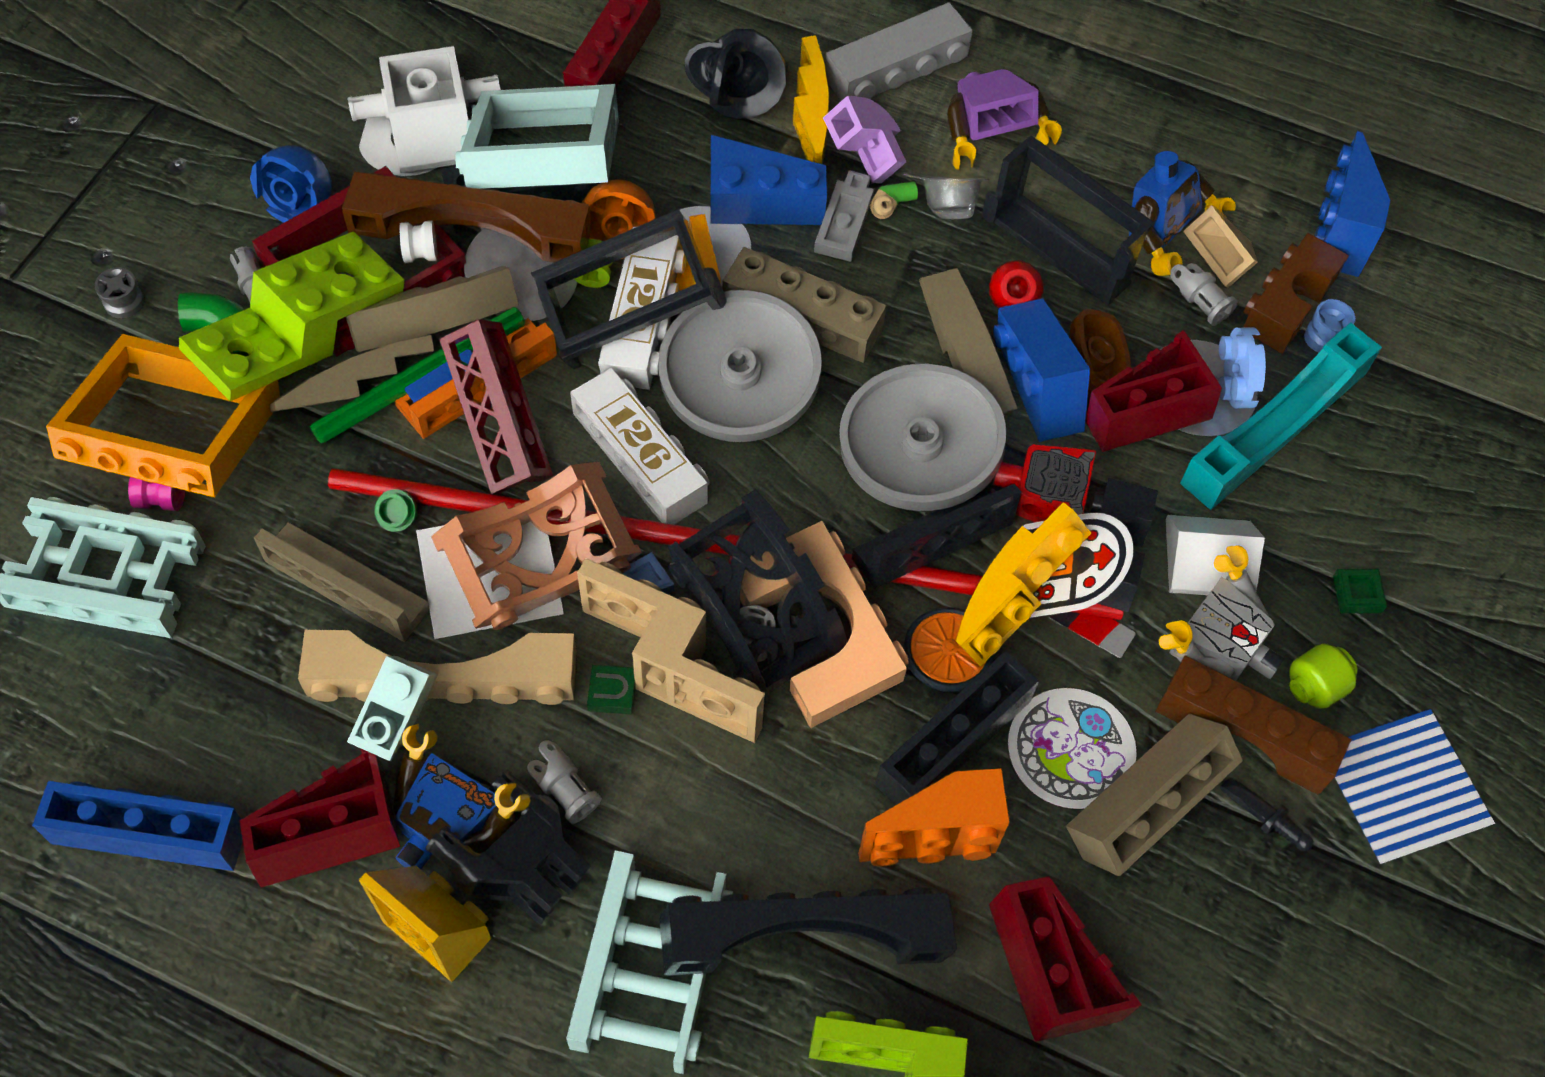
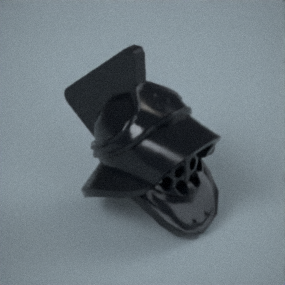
M734 29L714 42L698 44L688 51L684 60L685 73L690 82L700 92L708 96L710 105L719 114L739 119L755 117L766 113L778 103L786 86V73L789 64L785 62L779 48L771 39L754 29Z

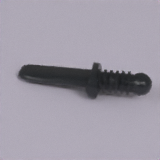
M1228 779L1220 786L1225 794L1264 823L1261 830L1266 834L1275 828L1276 832L1279 831V835H1282L1283 838L1286 837V840H1290L1291 844L1294 843L1299 850L1308 851L1312 848L1313 838L1309 834L1304 833L1303 829H1299V826H1295V823H1291L1292 821L1288 820L1287 817L1284 818L1289 812L1285 806L1282 805L1278 810H1275L1246 786L1234 780Z

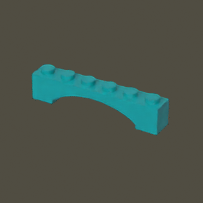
M1350 322L1330 339L1314 359L1263 408L1223 437L1218 435L1191 459L1180 484L1208 509L1212 510L1363 378L1382 347Z

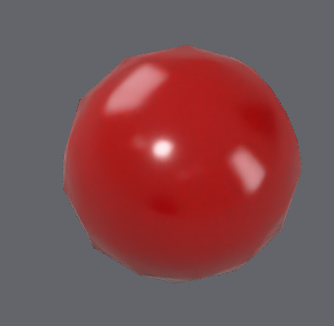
M1021 260L1008 261L999 266L992 274L989 283L990 297L997 308L1042 299L1044 293L1043 278L1039 271L1030 263Z

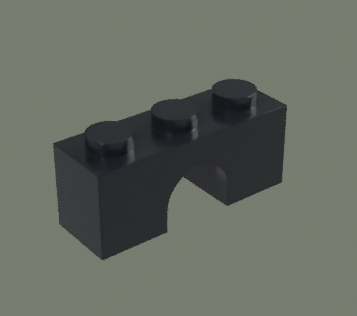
M1108 478L1104 493L1095 492L1090 513L1107 514L1118 519L1128 529L1133 545L1143 547L1152 522L1158 490ZM1133 551L1131 566L1123 581L1109 596L1097 604L1129 612L1139 585L1145 553Z

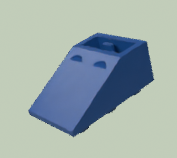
M1357 131L1351 145L1344 144L1340 151L1336 164L1339 170L1332 169L1329 174L1324 191L1330 193L1329 198L1325 197L1318 215V219L1323 221V226H1318L1314 235L1349 255L1341 273L1359 277L1385 229L1390 205L1389 195L1364 134Z

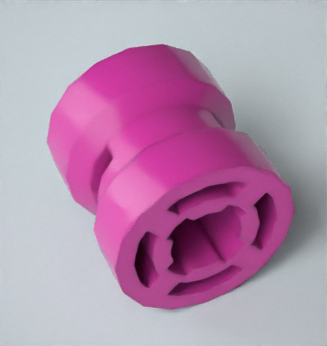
M130 477L128 495L133 508L149 509L152 505H159L162 510L179 511L184 502L185 490Z

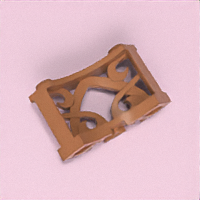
M600 462L570 465L550 480L526 492L530 499L529 501L522 504L519 502L511 509H508L505 502L480 511L457 515L431 536L437 551H445L474 613L475 618L472 622L476 629L492 625L494 630L505 628L518 620L517 616L580 590L578 570L571 573L577 559L581 564L585 558L598 564L600 562H607L617 567L622 574L631 568L629 561L642 552L638 545L633 544L605 487L603 479L607 476ZM585 491H587L597 512L587 517L584 498ZM559 509L562 511L560 522H564L571 518V522L555 525L547 521V516L551 511ZM532 522L538 530L547 535H569L564 553L552 574L529 571L509 562L521 548L523 540L522 525ZM603 524L613 548L604 555L594 556L590 552L591 547L596 543H603V539L598 534H586L584 536L585 529ZM500 534L509 535L512 539L511 544L506 550L497 555L495 552L501 550L503 546L502 544H497L494 538ZM466 545L483 562L476 568L465 547ZM492 571L498 573L491 582L492 592L499 587H505L510 591L509 596L505 600L495 603L491 602L480 579ZM522 585L536 589L523 594Z

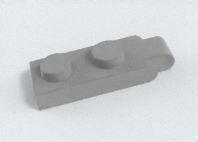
M849 170L845 181L837 180L815 241L814 253L849 262L852 261L874 195V189L869 188L870 175Z

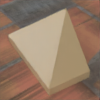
M1213 205L1183 231L1227 288L1258 262L1251 241Z

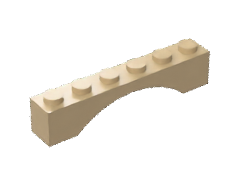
M305 630L298 680L306 696L317 701L331 702L337 700L338 697H356L358 700L365 702L386 656L391 655H387L366 644L350 630ZM528 633L504 649L488 656L465 662L446 664L412 662L438 674L426 701L428 698H436L464 704L473 701V699H491L499 704H513L518 700H537L542 704L555 705L563 700H574L577 651L573 633Z

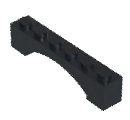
M925 887L909 889L903 895H887L886 890L871 889L859 893L858 896L842 897L839 891H823L814 894L813 898H796L794 893L780 892L771 894L767 899L749 900V896L746 894H731L720 898V901L702 902V898L699 896L688 895L673 899L672 903L667 904L659 917L664 975L712 973L722 961V955L730 950L758 938L796 931L831 932L868 941L896 955L897 965L942 963L957 950L948 893L932 894L931 889Z

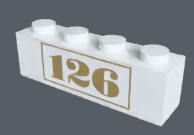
M678 235L625 257L609 321L679 291V284L675 283L677 273H684L687 258L684 250H681ZM669 317L603 345L598 362L600 373L612 368L621 380L624 378L628 379L634 388L650 390L653 375L659 376L658 360L660 345L671 325V318Z
M610 368L570 392L574 416L660 522L676 524L708 504L709 479L700 465L691 464L685 456V451L680 441L674 435L668 436L661 428V422L655 411L650 406L645 408L641 404L633 385L628 379L624 378L621 380L615 371Z

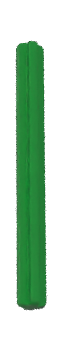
M512 307L489 320L501 322L506 336L525 325V319L517 307ZM470 338L456 344L459 354L467 349L473 353ZM443 348L312 423L310 428L317 441L320 443L327 442L406 395L405 387L447 362Z

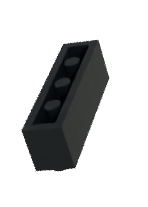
M1005 651L880 765L875 785L897 805L957 771L1031 702L1039 680Z

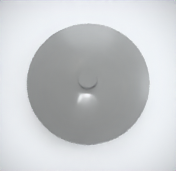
M750 290L725 291L724 294L727 302L722 309L712 310L707 302L682 312L670 325L659 351L658 366L661 387L674 413L697 432L714 439L729 442L761 440L790 427L810 407L818 391L821 379V350L811 325L790 304L762 292Z
M910 364L895 367L874 376L853 394L844 409L840 423L841 455L845 467L853 480L875 499L890 506L906 510H940L969 500L981 492L995 477L1005 453L1006 423L998 402L990 391L976 379L947 366Z

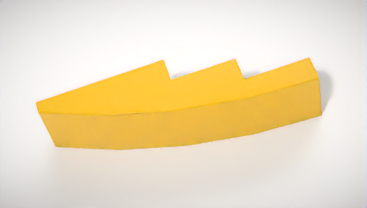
M814 35L802 38L801 67H798L796 93L798 97H794L793 125L806 159L823 164L828 130L823 117L828 114L829 91L825 63L817 37Z

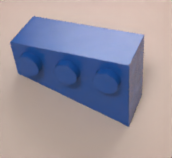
M711 135V224H822L827 201L826 165Z
M1042 298L998 308V325L993 327L994 341L1003 353L1038 441L1042 442L1084 432L1090 368L1045 300Z

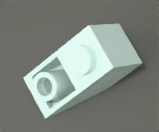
M386 656L347 742L391 761L402 744L403 732L409 726L414 725L438 674L401 657Z

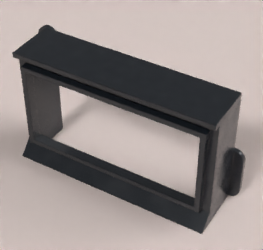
M1032 135L1003 159L996 192L990 191L986 194L982 212L987 222H994L1106 305H1109L1132 283L1130 279L1143 242L1155 223ZM1031 162L1132 233L1121 243L1114 260L1023 195Z
M679 209L531 272L536 282L545 314L559 346L560 358L573 369L581 367L578 356L702 303L707 302L712 310L722 309L727 302L716 271L710 267L705 268L689 223ZM678 235L695 279V285L570 337L554 287Z

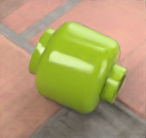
M1320 644L1292 662L1289 669L1291 679L1289 687L1298 701L1308 703L1310 706L1318 709L1328 708L1353 691L1356 687L1358 668L1353 657L1345 649L1329 644Z

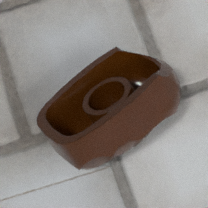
M1093 309L1082 310L1071 323L1069 338L1090 368L1088 396L1091 397V392L1127 367H1131V359L1127 341L1119 321L1113 315Z

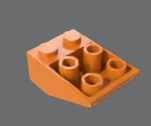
M1002 769L955 771L866 822L858 852L859 862L871 861L873 866L884 867L897 864L899 859L917 858L919 863L929 864L940 862L945 859V856L963 855L965 860H982L990 857L991 853H996L1009 825Z

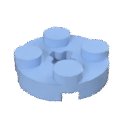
M1254 327L1234 328L1230 336H1222L1219 342V356L1221 360H1224V376H1221L1219 379V384L1222 387L1220 400H1229L1231 406L1235 409L1255 408L1259 401L1252 400L1254 392L1263 391L1266 370L1265 351L1263 344L1255 345L1252 335H1260V333Z

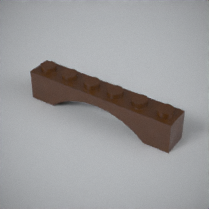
M354 172L342 207L348 233L354 231L360 236L390 239L400 234L399 227L400 223L409 222L412 226H419L424 221L432 220L434 226L446 224L472 225L494 230L514 238L531 249L543 261L553 263L587 249L591 233L589 204L578 203L572 200L563 201L542 198L535 195L506 193L493 189L484 190L463 187L457 184L448 185L419 179L390 177L378 173Z

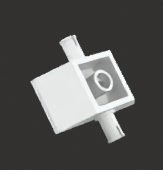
M454 46L379 57L384 89H381L382 93L348 97L352 121L386 116L387 119H390L401 173L456 165V152L461 151V137L467 134L468 116L466 107H469V103L478 102L481 91L500 90L498 75L464 80V77L459 75Z

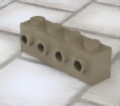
M743 247L722 280L724 292L732 290L757 291L785 301L808 321L815 332L819 345L862 363L865 362L883 330L887 305L878 302L873 297L863 296L843 288L834 281H826L809 274L800 267L790 266L775 260L763 252H756Z
M1188 714L1070 821L1066 828L1082 859L1120 877L1243 761L1228 726Z

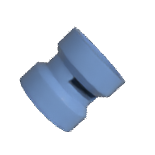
M1337 299L1322 301L1317 306L1313 318L1304 333L1308 346L1314 351L1320 352L1324 345L1350 322L1354 324V311L1345 302Z

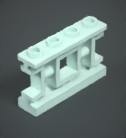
M49 497L47 500L30 498L27 506L32 513L30 516H25L22 524L31 536H36L38 539L26 565L5 561L2 567L5 574L0 573V603L4 607L172 638L177 626V621L173 614L174 611H179L181 603L174 592L165 591L164 589L175 562L196 566L199 559L197 554H203L206 545L193 525L182 520H172L171 522L153 520L151 517L138 512H132L129 515L115 513L99 505H89L88 507L72 505L56 497ZM60 529L77 532L70 549L58 547L63 534ZM143 544L160 547L154 564L140 562L145 550ZM92 547L122 552L111 580L81 575ZM50 563L62 565L57 577L60 584L43 581ZM133 578L147 581L141 594L145 600L126 597Z

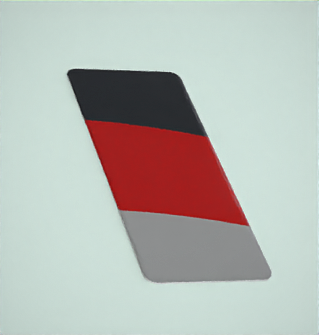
M1074 612L1049 615L1050 619L1119 658L1123 656L1135 636L1133 630L1110 618Z

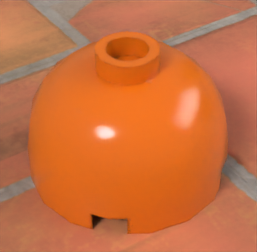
M614 179L600 183L589 191L582 202L590 206L591 233L589 239L606 241L633 229V227H638L657 219L653 200L643 188L627 180Z

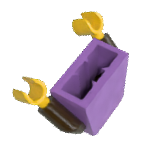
M1005 69L984 74L972 72L964 79H961L958 82V93L953 95L947 111L952 141L957 143L952 159L954 168L959 170L960 156H967L971 161V167L974 166L976 148L972 143L967 142V139L970 137L974 141L1039 124L1040 129L1035 138L1047 146L1050 137L1054 145H1056L1061 136L1062 128L1059 123L1048 119L1050 112L1039 87L1032 82L1022 80Z

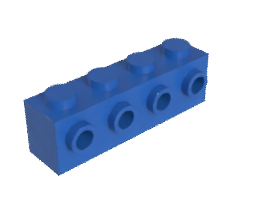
M48 781L32 824L50 844L229 871H234L243 842L240 820L242 819L235 808L228 804L220 802H208L207 804L190 802L173 795H163L162 797L149 796L126 788H118L116 791L101 789L91 784L77 781L70 784Z

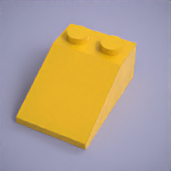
M417 866L366 872L359 879L383 923L451 982L456 979L491 940L485 925L489 920L488 917L471 901L467 900L462 905L450 895L454 891L453 887L435 871L428 876Z

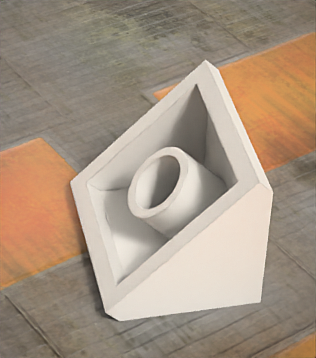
M1167 515L1166 537L1169 593L1209 595L1220 578L1226 579L1229 575L1228 572L1222 573L1214 567L1216 556H1229L1226 552L1228 546H1241L1247 551L1249 561L1244 570L1247 571L1257 591L1265 537L1251 521Z

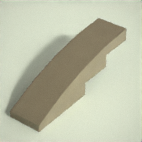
M500 266L469 278L459 276L425 289L421 287L409 289L346 316L356 351L362 352L476 321L519 306L509 267Z
M955 268L920 278L919 282L943 354L948 353L953 369L966 373L984 385L998 402L1003 414L1016 410L1015 400L990 334L958 269Z
M428 335L391 343L346 359L304 380L269 404L270 411L277 412L360 397L357 381L397 374L395 359L427 354L434 351L432 336Z

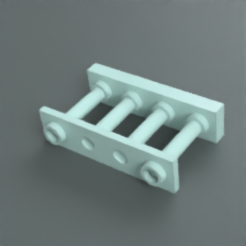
M615 850L566 1038L571 1050L589 1053L592 1039L600 1041L601 1037L604 1036L675 1052L673 1065L674 1072L684 1074L687 1060L696 1061L702 1032L694 1030L706 974H693L692 982L688 984L618 969V963L612 962L616 944L624 946L625 941L662 949L660 928L630 922V917L623 916L628 899L635 900L637 896L672 903L673 899L677 897L695 895L701 897L702 902L720 901V898L733 894V891L725 890L726 874L716 873L712 892L641 877L640 871H635L634 854ZM616 988L685 1003L686 1008L680 1032L606 1016L607 1011L600 1010L604 991L612 993L613 989Z

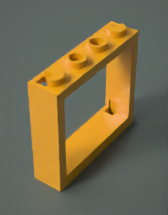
M122 334L46 425L53 456L56 459L215 498L273 414L270 411L269 404L280 397L278 380L231 401L239 403L238 407L204 454L89 427L128 377L229 401L179 350V347Z

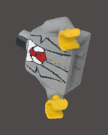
M1228 546L1226 552L1229 556L1218 555L1214 559V567L1222 573L1228 572L1227 578H1220L1188 623L1183 620L1167 623L1166 628L1172 634L1160 636L1159 645L1165 650H1170L1169 653L1176 657L1180 663L1183 657L1187 656L1235 681L1247 665L1268 679H1271L1285 659L1263 644L1275 624L1261 602L1247 571L1244 570L1249 561L1247 551L1241 546Z

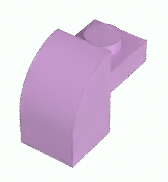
M847 96L823 117L837 149L857 151L868 175L871 176L872 183L884 182L906 163L904 155L894 137L901 130L891 115L873 100L864 97Z

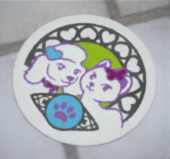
M1059 688L1036 695L1014 717L1009 731V755L1021 781L1038 797L1065 808H1086L1136 762L1135 739L1124 716L1102 697L1080 689Z

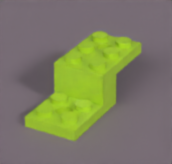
M353 231L254 271L250 308L179 337V350L229 401H233L332 356L338 320L403 292L405 280ZM341 272H343V273H349V274H352L354 277H351L350 275H347V274H337V273H341ZM244 351L250 355L245 357L240 354H231V352Z
M836 1011L827 1012L826 1017L816 1016L809 1051V1058L904 1072L905 1077H964L968 1039L955 1037V1031L952 1029L930 1026L925 1028V1032L906 1030L905 1023L892 1019H878L875 1025L855 1022L856 1017L854 1015Z

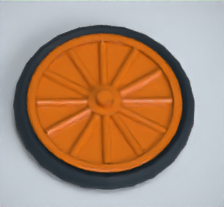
M956 608L930 610L920 615L906 632L903 644L909 661L907 665L915 677L933 689L944 692L962 691L994 662L995 654L982 666H979L956 642L961 621L965 614L963 610Z

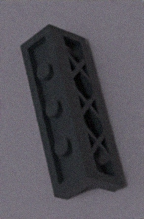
M1015 484L998 491L989 486L963 503L936 510L853 548L852 560L876 589L1012 525L1021 491Z

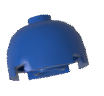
M295 145L277 147L267 152L252 166L250 180L255 196L258 199L262 195L264 200L270 205L265 210L283 223L324 201L331 195L332 181L327 167L315 153L305 147Z

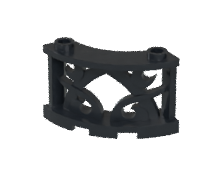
M755 489L741 498L742 504L680 544L674 542L669 545L668 548L673 563L668 567L677 584L681 588L687 586L718 631L736 669V672L733 673L734 680L736 678H744L753 682L761 692L765 693L764 703L770 700L769 693L790 680L791 677L797 675L828 653H831L832 656L839 653L847 644V638L836 608L833 606L828 607L822 600L823 595L818 590L825 585L806 553L799 557L793 550L795 548L792 542L789 544L786 540L785 534L790 529L766 499ZM747 524L748 527L744 530L736 545L724 539ZM714 544H717L730 555L729 561L720 557L705 558L715 566L714 573L708 576L700 571L693 558ZM767 551L774 559L773 566L768 570L763 569L750 559L751 555L757 561H763L762 555ZM745 569L752 575L762 579L779 580L787 578L790 587L783 594L777 611L779 628L761 625L740 615V591ZM723 587L722 601L713 588ZM798 602L803 613L799 618L791 616V622L794 626L791 627L789 619L790 608L794 603ZM742 635L755 640L748 646ZM804 641L794 648V642ZM777 643H781L783 656L774 661L778 654ZM766 652L768 657L767 663L771 664L760 671L757 665L758 656Z

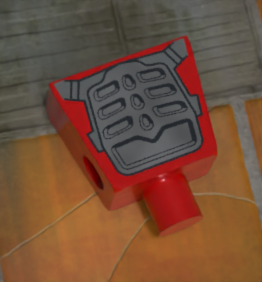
M1033 444L1028 446L1023 466L1006 462L1001 463L995 475L993 485L1005 488L1015 484L1021 491L1015 515L1032 522L1045 521L1062 503L1072 508L1077 515L1084 514L1096 451Z

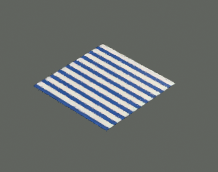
M1431 709L1348 737L1352 740L1335 779L1380 864L1495 824Z

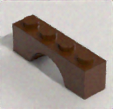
M1187 656L1183 657L1155 712L1177 723L1188 714H1192L1228 726L1231 734L1251 742L1265 752L1273 761L1278 775L1317 795L1336 776L1352 740Z

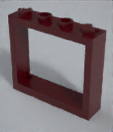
M387 166L374 172L384 176L396 177ZM349 187L252 240L260 265L264 268L328 242L347 231L342 207ZM439 225L434 226L437 259L439 262L405 281L403 292L415 287L425 289L459 276L465 277V254ZM277 246V249L272 252L270 251V249ZM346 317L337 322L333 354L336 357L347 350L355 348Z

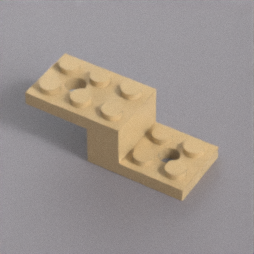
M585 558L577 572L583 612L641 637L632 652L635 689L755 743L762 730L765 693L761 692L753 682L744 678H736L734 680L719 673L717 668L709 662L701 660L706 650V611L702 610L695 601L689 598L679 597L677 599L662 592L656 584L648 580L640 579L637 581L625 576L617 567L610 563L600 562L598 564Z

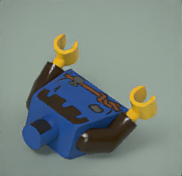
M1163 151L1155 156V165L1136 183L1133 192L1132 207L1155 222L1146 235L1142 247L1147 254L1152 253L1151 269L1158 276L1170 275L1172 267L1182 264V258L1177 252L1165 253L1163 248L1200 212L1202 202L1206 203L1205 211L1211 205L1215 206L1222 214V210L1234 211L1236 209V204L1232 198H1216L1213 194L1214 188L1199 173V170L1189 161L1178 160V155L1172 151Z
M419 724L409 726L402 735L403 745L408 751L403 755L398 772L393 808L396 815V823L400 831L409 840L395 857L396 860L404 867L417 866L422 869L433 855L425 849L427 844L444 826H448L451 832L476 853L479 851L485 852L509 829L515 818L513 812L524 810L529 806V795L522 794L518 796L513 804L511 793L516 788V783L501 785L496 793H493L433 753L426 758L424 751L432 748L437 742L436 732L434 730L427 731L424 743L421 745L416 739Z

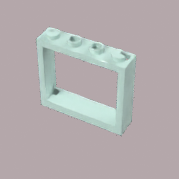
M615 84L481 91L477 105L472 106V119L467 120V134L461 137V151L456 152L455 158L456 168H459L460 174H464L466 187L486 189L608 182L619 123ZM592 124L589 141L488 146L493 129Z

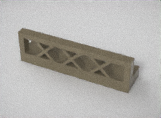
M287 522L277 536L263 528L254 536V540L266 563L404 643L429 611L428 601Z

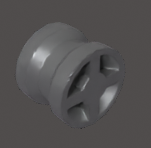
M121 267L110 268L103 271L97 277L95 290L109 315L116 318H128L137 314L142 309L144 295L139 286H137V281L131 271Z

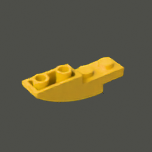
M1062 503L1033 534L1021 526L992 561L973 593L961 621L956 642L979 666H982L995 654L1003 643L1030 618L1033 612L1041 605L1033 593L1050 578L1057 568L1091 534L1076 512L1065 503Z

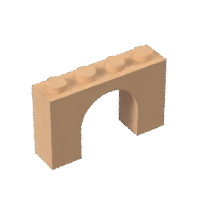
M823 521L786 538L789 544L792 542L795 548L793 550L798 557L804 553L807 554L825 585L818 591L824 597L835 602L844 611L851 627L850 639L839 653L791 677L790 692L810 728L903 682L907 670L905 665L909 663L902 645L897 640L892 642L884 628L887 627V622L880 607L876 603L870 605L863 593L866 590V586L861 574L856 567L850 569L842 555L845 554V549L839 536L835 531L829 533ZM767 551L762 555L763 561H757L752 555L750 557L754 563L766 570L770 569L774 563L772 555ZM745 569L740 600L744 607L760 605L768 608L780 602L790 584L787 578L779 580L762 579L752 575Z

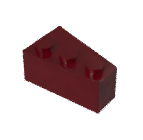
M1183 330L1175 335L1173 342L1161 350L1158 348L1147 354L1146 360L1134 368L1127 367L1091 392L1085 423L1102 452L1213 419L1222 387Z
M361 748V755L338 769L334 765L321 772V779L297 793L292 789L240 820L246 863L261 888L401 847L385 772L379 756Z
M1049 876L1005 885L989 903L1035 1042L1121 1022L1142 1006L1134 993L1128 994L1110 969L1113 967V964L1106 954L1100 955L1083 932L1085 925Z

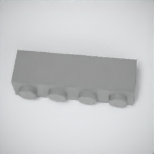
M948 2L827 52L825 60L827 83L841 101L847 96L870 99L877 94L889 89L898 88L908 81L920 76L929 75L934 70L951 63H957L967 57L973 30Z

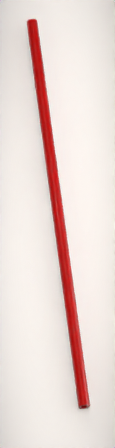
M336 468L331 469L328 477L329 489L380 497V495L388 490L398 489L408 492L416 503L467 512L480 511L505 502L508 509H511L519 502L522 504L529 501ZM555 509L548 514L547 521L551 524L560 525L570 523L571 518L560 522L562 511ZM586 510V517L597 512ZM620 516L630 538L665 545H671L674 542L680 544L702 530ZM603 524L585 529L587 532L608 535ZM730 534L724 539L736 545L740 535ZM717 544L705 550L707 552L729 555ZM845 553L842 555L850 569L856 567L861 576L866 578L852 560V554ZM923 566L891 582L973 595L983 576ZM1095 604L1082 610L1071 611L1122 620L1124 613L1122 610L1100 604Z

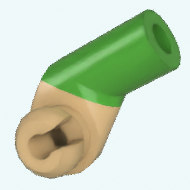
M911 181L881 186L870 203L872 214L879 219H886L892 215L898 203L917 200L918 190L916 182Z

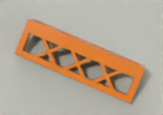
M527 318L523 327L506 336L520 378L557 356L555 335L546 323L536 327ZM475 376L471 392L473 398L482 403L486 386L482 378ZM453 379L415 403L408 394L395 401L396 407L423 439L464 414Z

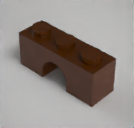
M1307 233L1299 245L1292 243L1280 261L1284 266L1281 270L1274 267L1262 285V288L1265 289L1263 294L1260 295L1255 292L1247 303L1243 313L1248 315V318L1243 327L1256 328L1260 335H1252L1255 339L1283 354L1302 328L1312 308L1311 304L1300 299L1296 294L1304 295L1320 303L1338 278L1349 255L1310 233Z

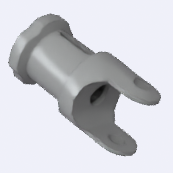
M1194 263L1187 266L1178 264L1172 267L1170 272L1172 281L1179 287L1183 297L1189 303H1196L1208 316L1207 321L1212 326L1218 325L1228 318L1237 307L1238 300L1234 296L1228 297L1215 284L1216 278L1210 272H1204ZM1178 270L1181 272V276L1179 278L1176 275Z
M549 740L543 741L539 745V751L548 761V764L546 765L539 760H532L528 763L527 770L541 790L547 795H552L565 810V818L571 824L578 823L597 808L602 798L596 791H591L577 775V766L556 743Z

